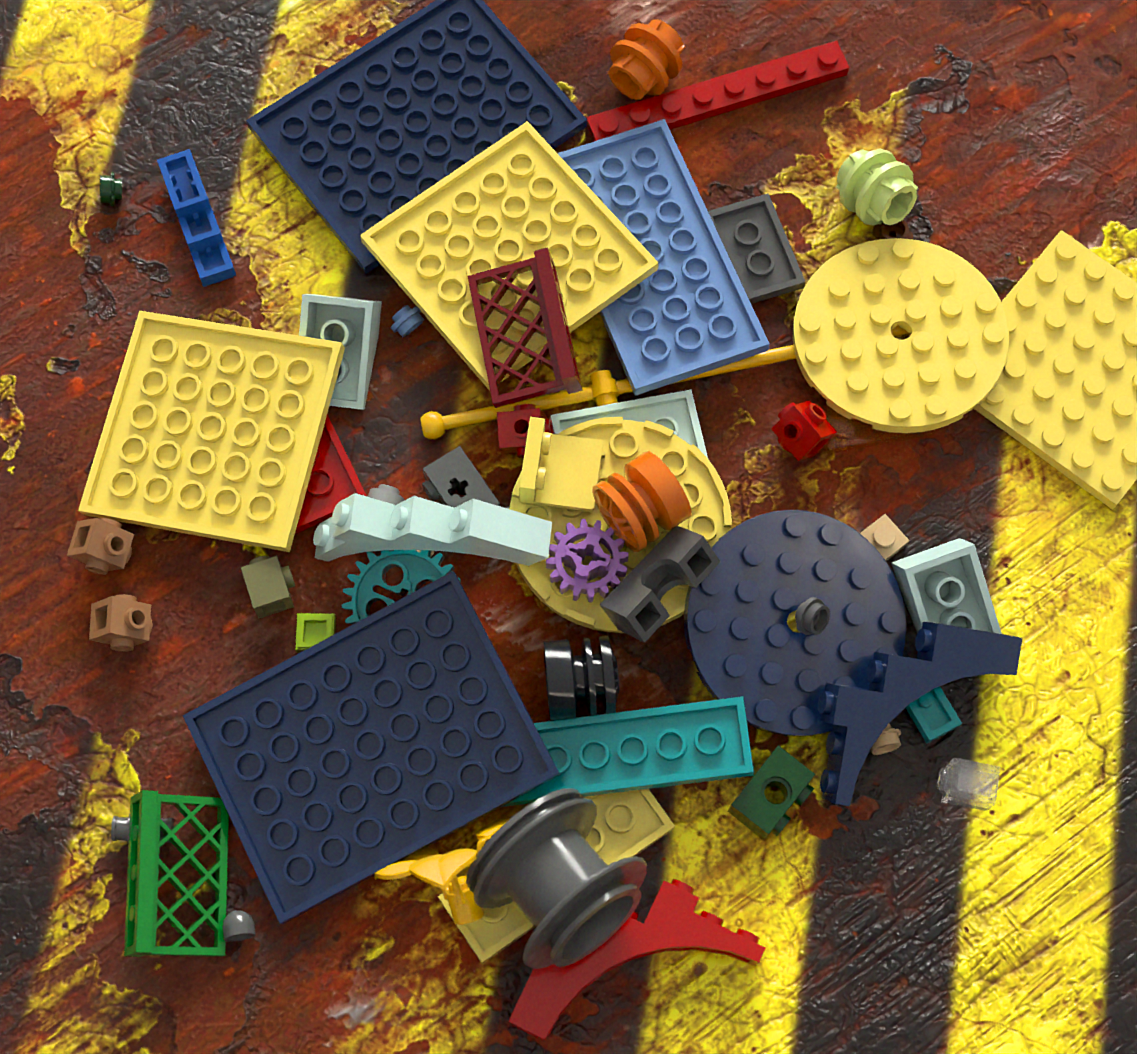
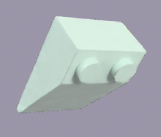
M302 294L299 336L342 342L345 347L330 406L365 409L379 337L382 305L380 301Z
M959 538L892 562L902 598L917 633L922 629L924 621L1002 634L975 544Z

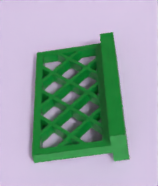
M142 790L131 797L124 957H141L144 955L225 956L226 941H224L223 921L226 918L229 814L221 798L158 794V791ZM161 804L174 805L184 816L171 830L161 820ZM186 806L196 807L192 811H190ZM202 807H218L217 824L208 832L194 815ZM187 822L203 837L190 850L175 835ZM160 831L165 835L161 840ZM216 832H217V841H216L215 838L213 837V835H214ZM167 840L183 855L170 869L159 859V848ZM205 842L216 852V863L208 871L193 855ZM186 861L201 875V878L188 890L173 874ZM160 871L163 876L158 880V873ZM215 871L216 880L211 876ZM166 880L182 895L169 909L158 899V888ZM205 881L215 891V902L207 910L192 895ZM185 900L200 915L187 930L172 915ZM157 910H158V911L161 913V915H162L158 920H157ZM214 911H215V920L211 917V914H212ZM167 920L180 934V937L171 946H156V929ZM204 921L214 931V947H201L190 935ZM185 940L190 947L178 946Z

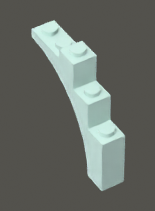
M354 493L338 502L332 517L317 526L313 543L316 545L315 558L324 561L370 551L432 550L473 554L530 566L549 557L552 522L477 499H471L454 508L416 496H412L394 505Z

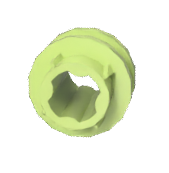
M887 150L856 151L852 155L850 154L843 162L837 175L838 185L836 188L840 191V202L847 210L856 212L858 218L865 224L872 226L882 222L886 225L896 224L904 220L915 205L918 187L913 183V172L905 163L898 162L894 155Z

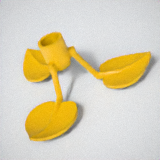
M512 817L497 820L477 831L476 838L479 840L477 851L465 848L439 855L438 851L434 849L424 848L403 860H399L375 872L374 878L393 880L413 875L426 883L441 888L444 899L448 900L455 924L463 925L475 922L485 915L484 909L475 903L474 893L467 887V876L457 878L456 875L476 860V855L486 842Z

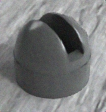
M234 910L229 913L223 921L224 941H241L256 936L252 917L242 910Z

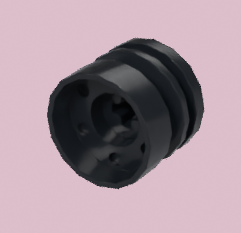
M598 636V654H592L590 638H583L581 655L573 656L568 639L543 641L550 721L576 718L578 701H585L590 716L597 715L596 700L603 699L605 714L616 713L619 675L617 659L610 646L609 636Z

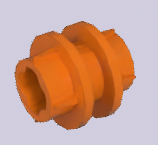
M651 20L648 25L642 23L632 24L625 32L624 40L617 41L610 50V58L613 65L607 74H609L616 88L631 99L640 100L646 94L651 96L661 95L668 87V79H674L682 70L680 54L685 49V46L679 34L662 20Z

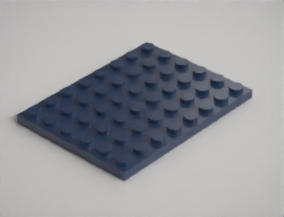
M435 0L246 120L250 131L365 273L379 266L380 263L362 243L360 237L362 233L528 121L553 149L587 127V119L483 0Z
M454 571L183 715L280 924L289 922L374 876V873L382 868L419 852L561 775Z

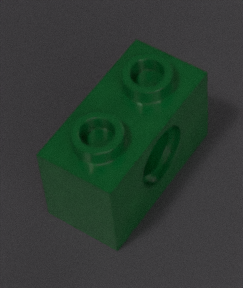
M778 745L731 804L728 812L763 840L767 838L770 832L778 836L791 819L785 814L794 802L801 807L814 790L809 785V782L815 774ZM776 787L781 790L784 802L780 804L770 803L765 797V789Z

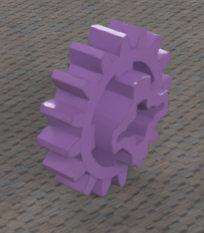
M581 519L580 528L575 529L570 522L566 524V535L556 531L554 540L557 545L550 544L549 555L552 557L546 559V569L554 570L550 574L551 583L561 581L559 588L561 594L570 589L573 591L574 601H577L581 594H586L587 600L590 603L593 602L594 593L599 592L605 599L609 593L608 586L615 589L621 583L617 576H626L627 567L622 564L628 562L629 555L628 552L620 551L624 547L623 539H612L614 530L611 527L604 532L601 530V521L597 520L593 527H588L586 519ZM585 539L577 544H572L574 541ZM600 543L608 549L612 558H610L609 554L603 552ZM585 556L592 557V561L589 562L588 566L582 564ZM562 563H564V566L571 568L574 579L567 574ZM598 576L602 577V579L596 582L588 583V581Z

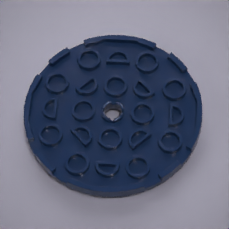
M782 510L758 515L744 521L719 538L711 548L721 562L697 588L689 586L684 610V631L687 648L691 651L693 661L698 670L696 672L713 698L719 700L743 696L748 725L765 732L785 736H809L833 731L834 725L820 721L821 714L818 711L819 696L822 691H825L826 683L869 689L870 682L867 679V669L870 661L874 658V652L898 656L903 655L906 618L899 586L893 572L878 550L864 536L845 523L830 516L804 510ZM811 597L822 600L824 605L830 610L829 622L822 633L818 635H805L803 633H796L788 627L787 618L789 614L796 612L801 603Z

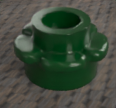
M111 172L110 175H100V203H110L111 206L115 205V200H122V179H114V172Z

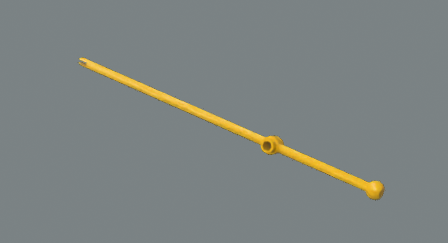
M899 325L891 330V334L895 338L910 335L905 329L899 328ZM794 346L770 349L769 351L675 383L796 359ZM600 370L590 375L592 384L588 387H583V391L572 394L563 391L498 408L490 406L445 416L438 412L429 411L420 418L423 436L427 439L436 440L445 433V430L497 420V412L514 411V406L534 404L536 408L547 410L592 400L596 402L597 406L618 403L617 397L620 394L630 393L633 390L628 378L616 381V379L612 378L610 370Z

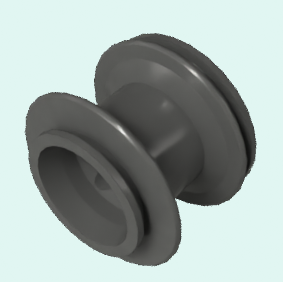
M573 788L551 792L514 815L481 848L476 855V860L471 863L467 872V887L474 893V901L480 908L493 909L515 902L536 929L530 936L523 953V962L528 968L539 969L552 964L563 967L586 957L614 935L628 920L641 899V891L639 889L647 873V863L640 857L624 858L610 865L604 862L585 840L595 823L597 806L592 800L584 798L578 790Z

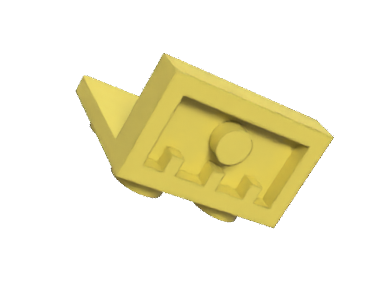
M530 417L519 486V501L521 503L592 512L595 506L592 489L593 486L598 484L603 442L597 439L545 432V419Z

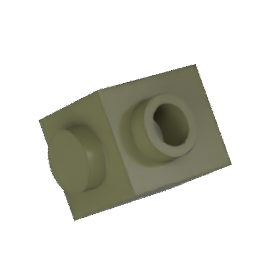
M260 556L252 559L249 565L241 567L253 609L259 619L294 607L289 588L295 587L289 565L282 567L277 556L271 558L270 556Z

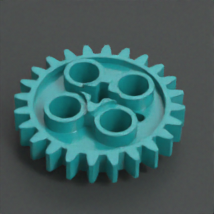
M381 550V555L378 557L371 551L367 552L370 563L366 565L357 561L355 564L361 573L359 576L354 574H348L347 576L355 585L354 588L343 589L345 594L352 597V601L342 604V608L353 611V615L349 616L345 622L347 624H355L370 616V607L376 601H385L387 606L395 602L388 597L374 592V586L378 585L399 596H404L406 592H409V595L419 590L423 584L434 582L454 570L453 565L448 564L440 567L444 559L443 554L438 553L431 559V550H421L420 553L417 550ZM393 567L402 568L404 577L401 583L396 586H389L385 579L388 570Z

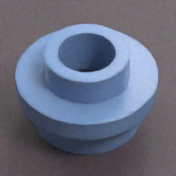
M407 305L399 310L392 317L395 322L391 326L394 333L398 331L402 337L414 331L424 321V318L420 315V309L417 306L411 309Z

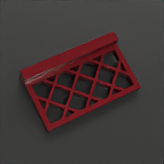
M548 247L534 251V258L467 276L492 402L495 408L565 389L568 394L583 391L557 271ZM532 270L533 280L526 290L512 284L518 274ZM493 281L499 284L500 287L491 300L480 295L478 285ZM507 290L521 296L511 311L498 304ZM535 290L537 292V297L532 295ZM528 300L540 306V311L532 322L519 316ZM493 310L507 316L497 332L486 326V320ZM514 321L528 328L518 343L504 336ZM542 321H543L544 329L539 326V325L542 323ZM535 332L547 339V343L539 354L525 347ZM488 335H490V336L493 337L490 342H489V337H488ZM500 341L514 348L504 364L492 357V353ZM520 353L535 360L525 375L511 368ZM549 353H550L551 361L548 360V359H546V357L548 356ZM542 364L554 371V381L539 384L532 380ZM495 367L500 369L497 374L495 372ZM506 374L520 380V383L513 392L500 395L498 386Z

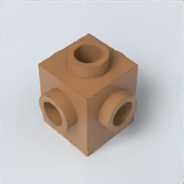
M92 518L77 521L67 556L85 563V568L88 571L106 575L108 571L124 569L132 554L131 543L134 534L121 529V523L108 518Z
M125 594L111 596L91 604L90 641L110 644V649L123 652L132 651L134 646L149 641L153 626L151 604L138 602L135 596Z

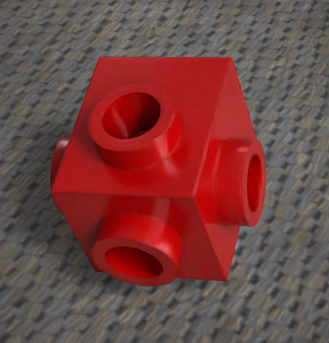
M811 401L788 404L779 412L777 416L780 420L771 428L778 437L780 446L787 452L792 453L798 461L814 457L838 433L827 421L824 410Z
M520 404L514 406V411L497 412L499 449L505 454L517 453L518 458H524L530 417L544 418L545 432L553 434L551 418H546V414L540 408H536L534 404Z

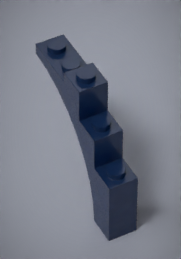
M923 621L922 629L918 631L915 641L916 650L918 651L917 659L874 652V658L870 661L867 669V679L870 682L869 689L826 683L825 691H822L819 696L818 711L821 714L820 721L833 724L834 726L826 742V750L829 757L827 769L822 772L820 779V789L823 792L822 798L834 804L850 806L858 774L873 744L886 726L902 710L927 692L965 677L985 674L1017 675L1022 637Z

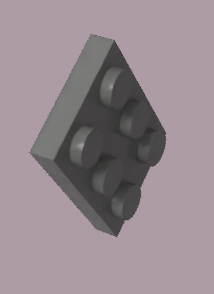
M769 193L708 211L751 304L804 288L806 281Z

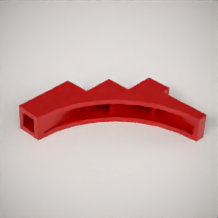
M673 879L671 884L663 881L644 924L637 921L639 915L633 912L614 935L579 961L563 967L552 964L539 969L534 968L508 1022L510 1025L545 1042L561 1014L584 989L607 972L634 959L662 952L702 951L726 955L756 966L760 962L766 947L758 944L759 937L746 930L738 928L735 933L722 927L724 921L709 912L702 911L701 915L694 913L699 897L693 895L694 888L676 879Z

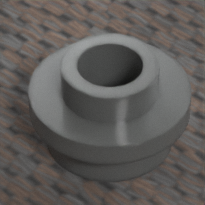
M811 597L801 603L795 614L797 629L805 635H818L822 633L830 619L829 608L824 605L822 600L816 597Z

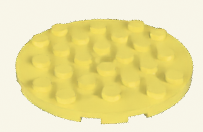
M890 238L868 241L845 249L830 258L812 275L806 283L796 306L793 322V346L798 365L811 388L814 387L827 400L826 404L837 413L849 420L855 418L864 423L873 425L872 429L894 433H918L935 430L962 419L964 414L971 411L977 405H981L989 396L1006 362L1009 348V328L1005 310L998 294L983 274L972 264L957 254L931 243L912 239ZM899 325V328L905 329L910 334V337L899 340L891 334V330Z
M605 417L576 424L558 433L559 435L597 439L603 442L598 483L601 481L607 482L608 476L612 473H618L626 479L625 465L646 451L652 452L674 474L689 500L692 511L691 516L678 526L703 535L711 547L719 538L731 530L730 504L727 492L716 469L694 444H688L685 440L673 434V430L647 420L644 423L623 420V417ZM520 473L512 492L509 509L551 521L550 544L557 545L554 540L556 531L566 535V524L569 522L577 529L580 528L581 519H586L588 527H593L595 522L599 520L601 521L602 531L605 532L609 529L596 502L592 512L521 503L519 501ZM657 524L660 533L659 538L654 542L647 541L646 548L640 552H633L624 545L620 551L628 552L629 555L628 562L622 564L627 567L626 576L670 530H665ZM614 534L612 539L616 540L619 538ZM585 539L574 541L572 544H577ZM600 543L603 552L609 554L610 558H612L608 549ZM585 556L582 564L588 566L589 562L592 561V557ZM546 559L530 566L516 563L529 588L552 611L571 622L590 629L624 633L616 628L600 606L604 598L599 592L594 593L593 602H588L586 594H581L579 599L574 601L572 590L569 589L564 594L559 592L561 581L551 583L550 574L554 570L546 569ZM562 563L567 574L574 579L571 568L564 566V563ZM598 576L588 581V583L596 582L602 579V577ZM617 576L620 582H622L625 578ZM689 585L675 586L663 595L660 602L670 616L662 625L684 614ZM608 586V595L614 590V588Z

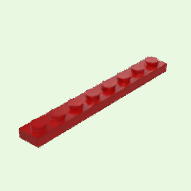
M833 41L586 117L587 128L593 142L665 119L671 130L846 76L850 67L838 42Z

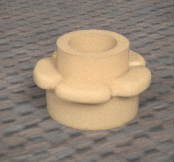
M888 724L871 747L872 754H885L901 746L898 737L901 734L900 729L891 728V725Z

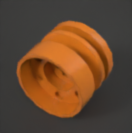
M650 451L642 453L625 465L626 479L618 473H612L608 476L607 482L601 481L593 486L592 489L594 500L606 524L614 530V534L619 539L624 540V545L633 552H640L646 548L647 541L654 542L659 538L660 533L657 524L665 530H672L688 519L692 512L689 500L674 474L657 455Z

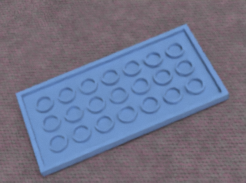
M665 119L557 153L659 263L656 272L599 312L635 396L769 351L770 343Z

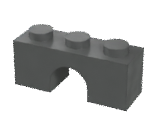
M676 526L602 601L600 606L618 630L645 643L670 616L660 602L663 595L678 585H689L697 588L721 561L703 535Z

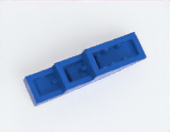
M190 149L158 159V165L203 287L237 276Z

